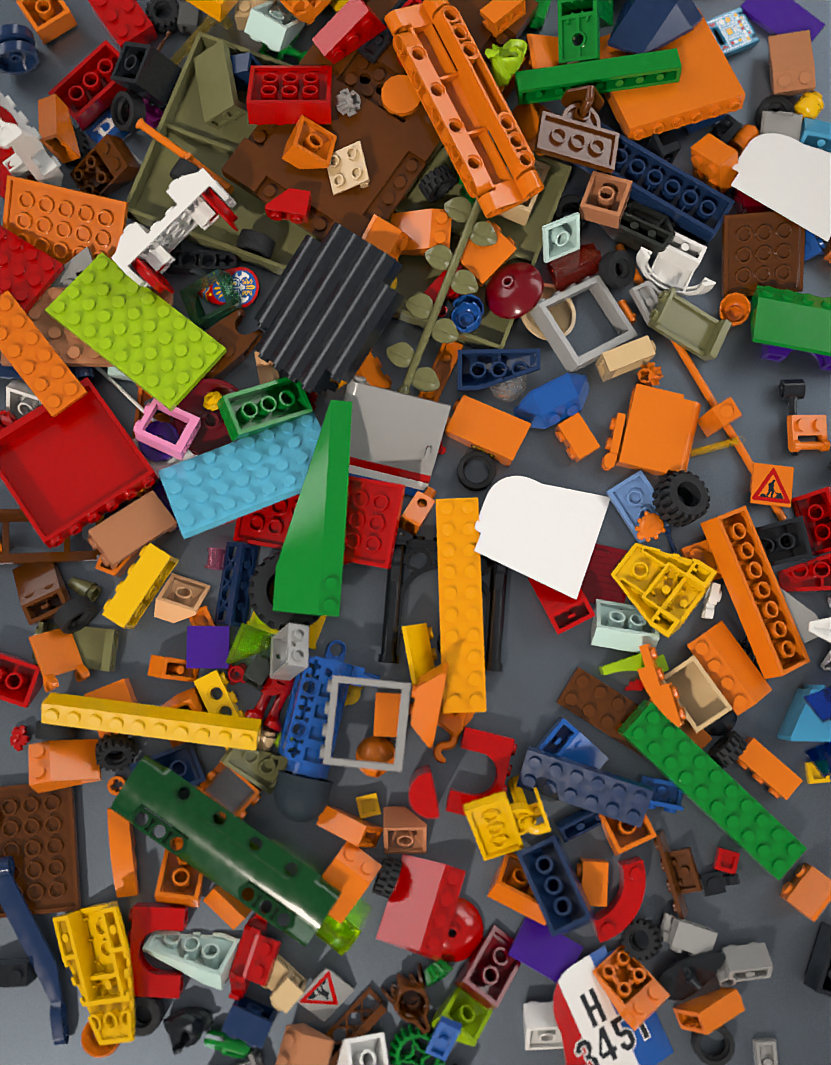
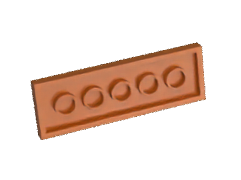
M7 290L0 295V351L51 416L56 417L88 392L12 294Z

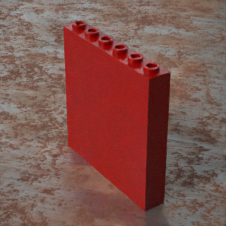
M88 377L80 381L88 393L56 417H52L42 404L0 430V478L49 549L61 545L64 539L70 535L78 534L89 523L97 522L103 514L117 509L120 503L134 498L137 492L151 487L158 479L152 467Z

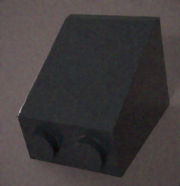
M125 41L110 79L133 93H138L149 102L157 106L166 107L182 69L152 45Z

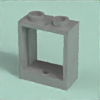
M288 623L271 638L270 679L290 681L308 668V625Z

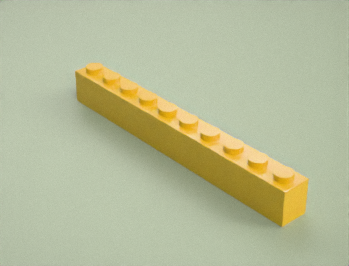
M51 692L43 701L41 723L253 751H256L259 744L262 719Z

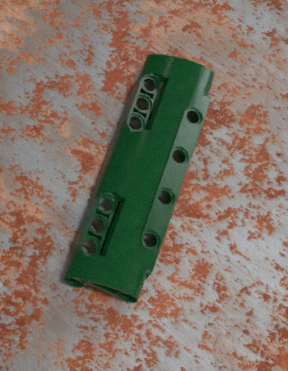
M147 754L134 768L110 808L304 947L314 936L342 893L314 870ZM182 788H189L190 796L185 800L180 799V790ZM219 812L226 815V821L221 825H217L214 822V817ZM142 813L148 815V821L145 825H139L137 822L138 816ZM163 825L166 833L163 837L158 838L155 836V829ZM254 837H258L262 841V846L258 850H252L249 846L250 840ZM175 838L183 840V847L180 850H174L172 847V842ZM290 862L295 863L298 867L297 873L293 876L287 875L285 872V866ZM245 888H252L254 890V898L250 901L242 897V892ZM264 900L272 903V910L269 913H263L260 910V903ZM281 913H287L290 916V922L285 926L280 925L277 921Z

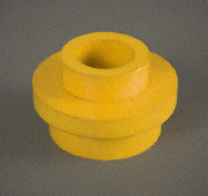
M218 391L209 392L204 397L203 406L211 411L217 410V402L222 397Z

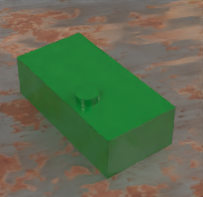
M287 377L222 396L217 402V406L232 442L311 414L313 409L305 390L301 388L302 383L298 381L296 384Z

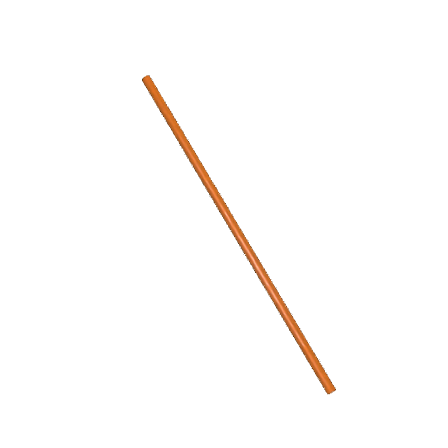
M621 243L615 246L616 251H626ZM635 266L633 279L639 285L645 281ZM671 341L710 407L713 408L718 405L686 349ZM731 424L724 427L729 438L738 437ZM738 437V442L733 445L752 475L754 462ZM771 506L779 521L787 519L781 507Z

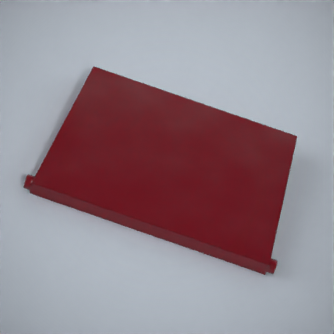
M595 543L581 585V589L589 603L595 604L596 599L625 603L626 594L613 579L611 573L628 553V550Z

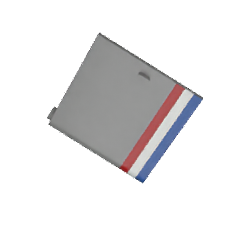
M355 375L350 384H347L343 400L352 402L349 476L403 484L406 486L404 493L406 495L415 496L417 491L423 493L429 485L451 405L369 385L365 377Z

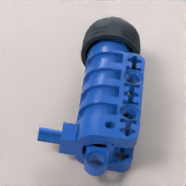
M333 640L327 644L324 658L308 656V665L309 663L313 664V668L308 667L301 672V676L300 674L295 676L278 744L280 755L288 759L287 771H278L274 799L277 808L283 816L295 822H307L317 818L325 810L333 782L326 780L330 765L323 764L324 758H320L321 745H325L326 736H322L323 724L328 722V714H325L326 701H330L331 695L330 692H327L328 680L332 679L333 675L380 680L381 677L380 675L364 672L365 668L344 663L346 646L339 640ZM335 643L341 646V653L337 656H334L330 651L331 646ZM307 681L309 687L304 691L303 684ZM339 683L331 757L333 756L349 685L361 687V685ZM304 695L306 696V699L300 698V696ZM303 705V709H298V706ZM298 723L299 729L296 733H293V727Z

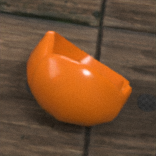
M731 293L720 302V318L732 322L731 326L742 325L749 318L751 304L744 294Z

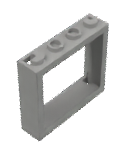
M599 275L593 278L588 276L578 285L573 283L565 291L561 292L559 290L553 293L547 300L545 298L540 299L530 313L568 373H574L597 361L602 353L629 343L638 335ZM589 289L619 336L578 357L548 309Z
M333 675L332 679L328 680L327 692H330L331 695L330 701H326L325 714H328V722L323 724L322 736H326L325 745H321L320 758H324L323 764L402 772L411 683ZM339 683L402 689L394 763L331 757Z

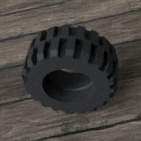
M277 552L270 558L266 557L263 559V563L257 565L254 569L255 572L251 575L250 587H248L249 601L255 614L268 627L279 631L288 623L308 625L310 627L321 615L273 611L269 590L271 583L275 579V569L281 553Z

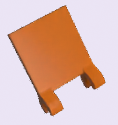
M59 628L29 637L43 676V686L46 692L53 691L59 687L55 676L74 671L77 683L90 677L89 670L82 662L72 633L64 634Z

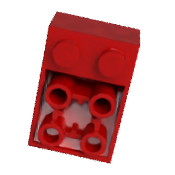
M528 577L535 594L558 635L596 616L581 588L577 599H574Z

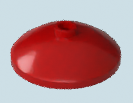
M458 897L449 930H456V934L454 936L447 934L440 958L445 962H459L467 959L475 952L483 938V921L479 911L471 902Z

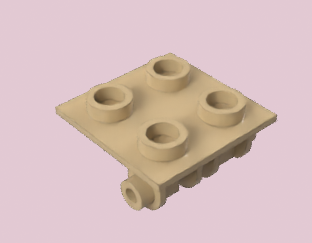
M357 141L332 153L327 170L333 195L360 185L361 188L369 186L370 179L361 141Z

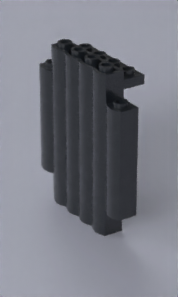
M334 222L322 243L306 234L254 317L259 322L257 326L266 331L255 348L260 353L258 357L267 363L269 361L273 362L272 367L281 373L287 372L288 375L286 377L296 384L298 381L301 382V388L310 394L314 391L321 395L327 389L335 393L339 385L330 381L331 378L338 383L343 380L350 384L405 298L390 287L403 265L337 222Z

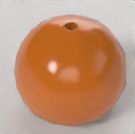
M369 736L360 742L355 757L356 760L394 763L395 746L386 737ZM359 768L365 775L374 778L380 777L387 772L386 770Z

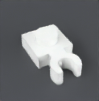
M711 583L704 596L701 618L713 619L714 606L720 601L722 596L721 584Z

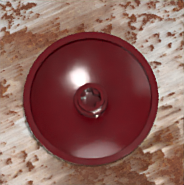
M215 378L201 379L176 406L200 418L201 427L188 449L194 455H201L232 443L219 408L211 411L203 406L204 397L209 392L218 391L221 396L240 391L236 386L227 381ZM170 416V424L181 436L188 423Z

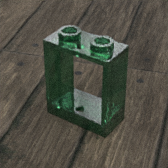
M216 269L179 291L190 321L202 330L213 326L234 311L243 309L240 303L241 297L235 291L233 286L234 280L229 272ZM218 282L226 304L205 315L197 293Z

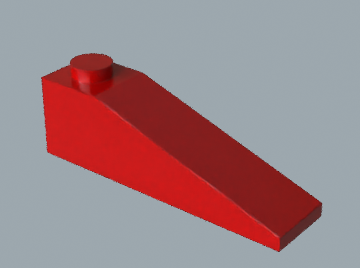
M831 553L778 571L779 587L786 592L831 591Z

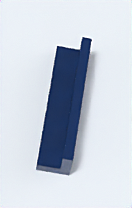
M227 542L214 620L215 624L246 628L250 604L248 587H250L251 575L255 572L258 546ZM237 547L236 555L233 558V548ZM233 569V574H232V577L230 578V577H229V573H230V570ZM229 589V597L226 598V592ZM226 609V612H227V613H226V619H225V621H224V620H222V618H223V612H224V610Z

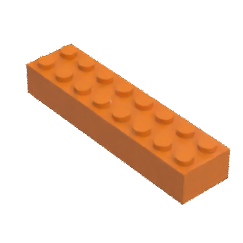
M746 505L700 523L764 679L784 676L811 662Z

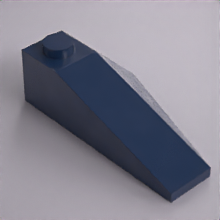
M540 348L458 350L457 390L479 391L540 370Z

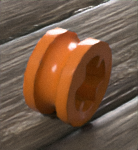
M122 775L112 777L107 784L108 791L112 795H118V788L114 789L113 784L118 779V782H122L124 785L127 780L126 777Z

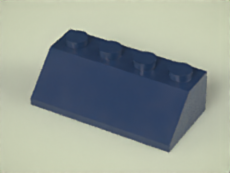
M553 835L517 853L552 937L576 930L597 920L559 837Z

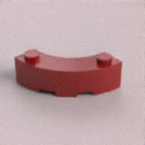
M639 856L618 861V891L607 907L595 913L597 920L592 922L595 935L600 943L622 932L639 911L646 886L645 867L643 860Z

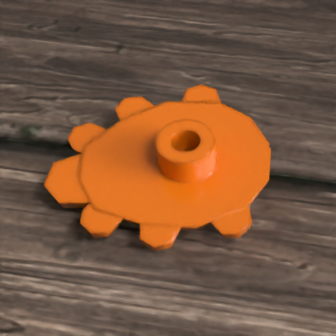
M645 511V516L637 519L639 526H635V530L639 531L637 538L640 540L645 538L646 542H650L652 537L658 539L661 532H666L664 521L656 513Z

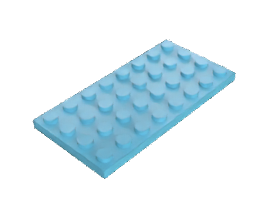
M314 412L159 470V476L183 538H189L300 494L322 429Z

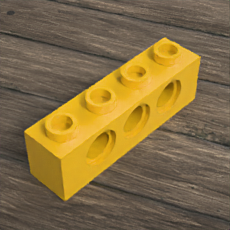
M215 670L193 681L208 713L222 714V709L227 706L232 711L231 716L244 717V711L242 709L239 710L237 707L238 699L234 691L230 692L227 686L229 680L225 672L221 673L220 670ZM216 687L222 690L223 694L220 699H216L213 696V690Z

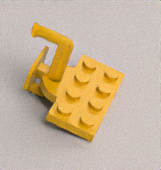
M519 775L512 777L508 782L514 803L509 804L506 793L503 791L463 805L484 861L523 849L524 845L521 835L529 832L539 835L551 831L537 788H533L537 802L530 805L527 804L523 789L516 786ZM542 816L544 823L535 825L537 818Z

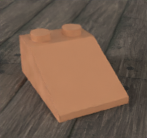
M810 30L768 36L771 95L785 97L813 92L816 88Z

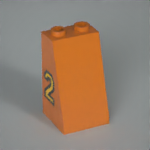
M463 395L461 400L457 399L452 408L455 411L452 418L449 416L447 418L444 435L475 451H482L488 454L493 460L509 468L531 423L466 395Z

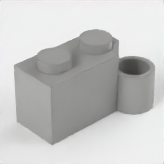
M751 942L740 946L728 945L722 948L726 959L716 974L721 987L728 988L741 981L771 978L773 964L765 942Z

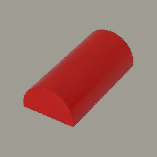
M427 764L417 768L410 777L409 801L414 811L425 818H438L440 813L430 765Z

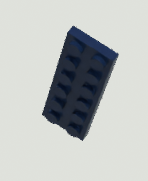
M528 746L516 785L534 792L533 788L536 787L541 795L639 828L642 826L654 792V787L531 746Z

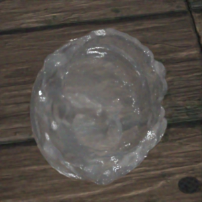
M523 375L489 387L493 397L508 403L518 400L527 388V376Z

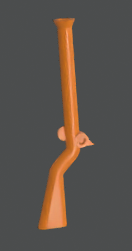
M143 118L137 121L136 129L143 130L176 155L188 160L199 169L203 168L228 194L233 193L234 187L208 169L191 153L186 152L145 123Z

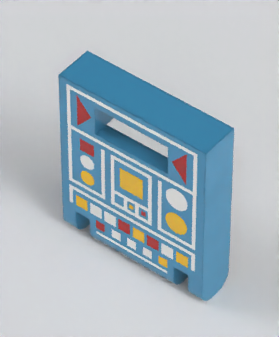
M741 7L706 21L713 35L717 29L724 44L720 48L725 57L753 47L760 41L758 37L753 38L756 33L746 15L742 14L743 10Z

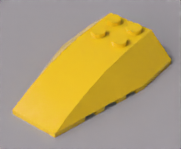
M113 901L86 906L80 910L71 911L52 918L63 963L72 972L73 977L70 979L73 986L77 985L82 995L80 1002L89 1011L90 1016L87 1018L99 1045L134 1041L135 994L130 950L118 902Z

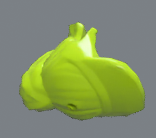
M510 39L503 47L492 44V49L485 50V55L488 59L490 58V72L497 86L507 85L512 75L519 70L527 51V43L524 40Z

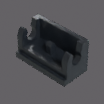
M727 114L725 119L721 120L710 131V134L728 145L731 139L740 131L743 124Z

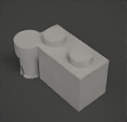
M664 912L660 928H657L661 930L660 937H663V941L670 945V949L682 953V950L688 951L690 956L713 951L718 935L709 927L685 919L680 920L679 917L677 918V916Z

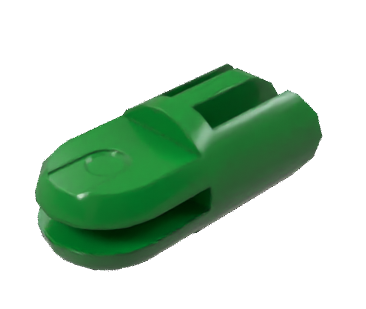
M210 1030L205 1034L207 1038L203 1041L204 1045L210 1049L221 1051L223 1055L245 1059L249 1054L250 1047L239 1038L232 1039L226 1036L225 1033Z

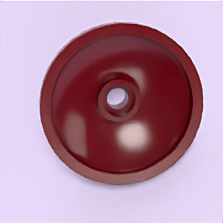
M515 262L499 269L489 280L485 290L486 304L497 317L503 319L521 317L530 312L539 302L544 289L543 278L537 268L529 263Z

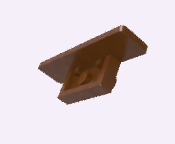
M660 830L654 838V844L656 849L660 851V864L668 878L666 883L668 891L672 892L674 911L679 915V919L683 920L688 915L683 894L702 891L703 887L691 847L670 850L665 832Z

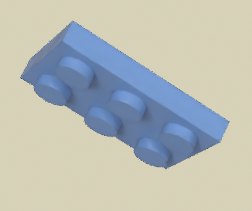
M641 470L605 492L639 544L645 541V538L643 540L637 538V533L639 532L635 530V526H639L637 519L645 516V511L656 513V506H653L652 503L654 501L652 493L655 491ZM663 520V521H664V528L667 527V526H669V525L666 523V520Z

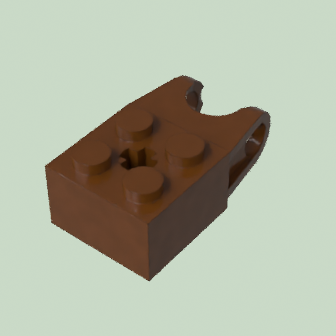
M243 309L234 311L206 331L208 335L227 350L223 357L206 374L209 378L223 380L246 360V357L258 345L264 335L261 329L247 335L238 333V327L246 316Z

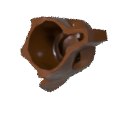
M418 963V979L412 972L409 973V979L398 973L396 974L397 986L392 983L390 987L391 993L383 987H380V989L393 1005L400 1018L415 1024L423 1034H426L431 1029L427 1018L430 1010V1000L421 963Z

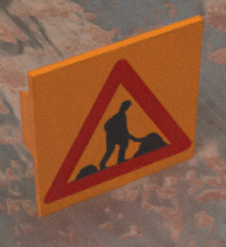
M753 463L749 491L751 492L750 503L791 508L794 467Z

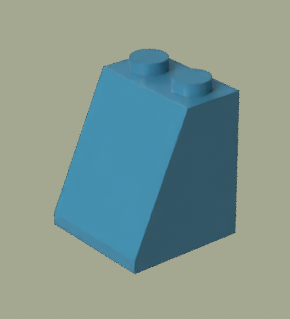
M804 684V688H797L779 728L777 738L788 741L831 742V690L825 689V685Z

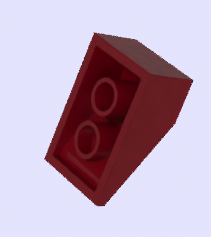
M495 925L490 928L478 948L469 957L454 982L456 986L488 1010L498 1008L521 965L519 961L507 955L514 939Z

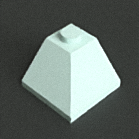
M573 213L542 226L543 261L545 263L580 249V213Z

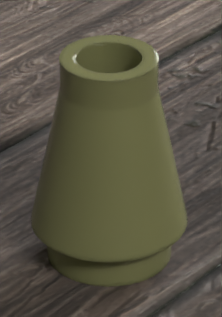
M75 576L68 582L69 588L79 596H87L91 602H94L100 595L101 588L98 587L97 583L79 579Z

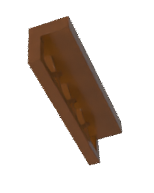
M369 986L324 1035L327 1037L331 1035V1039H333V1032L336 1029H346V1037L343 1040L364 1036L387 1012L388 1004ZM370 994L377 1003L373 1008H363V1000ZM351 1013H361V1021L358 1024H348V1016ZM334 1040V1045L338 1046L334 1050L332 1049L328 1065H337L343 1040Z

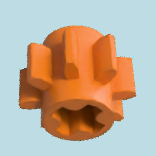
M655 362L640 365L641 370L637 373L640 380L639 384L645 383L646 386L650 387L660 385L659 380L661 377H664L661 371L662 367H655Z

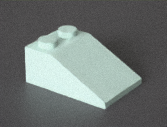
M269 0L251 8L244 32L249 34L253 40L267 44L269 49L281 51L288 47L306 22H300L280 0Z

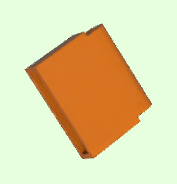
M636 384L632 389L615 465L637 471L641 470L642 472L662 477L665 474H672L680 470L687 472L701 404L684 399L683 394Z

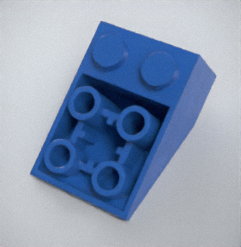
M559 717L535 746L537 749L600 769L609 759L562 717Z

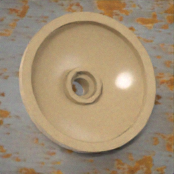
M544 283L540 299L545 298L547 300L553 293L559 290L563 292V290L555 285ZM571 299L548 309L565 337L572 331L576 322L575 307ZM531 311L521 316L524 325L532 334L540 339L547 340L531 316Z

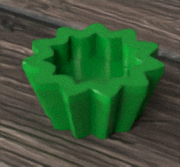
M442 959L431 964L424 971L427 987L433 986L452 972L453 967Z

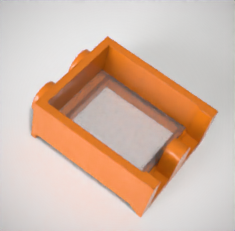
M221 761L208 773L205 778L206 781L196 787L241 820L247 814L245 809L250 804L254 806L260 800L261 796L259 793L262 791V789L227 767ZM219 812V814L226 820V815L222 812Z

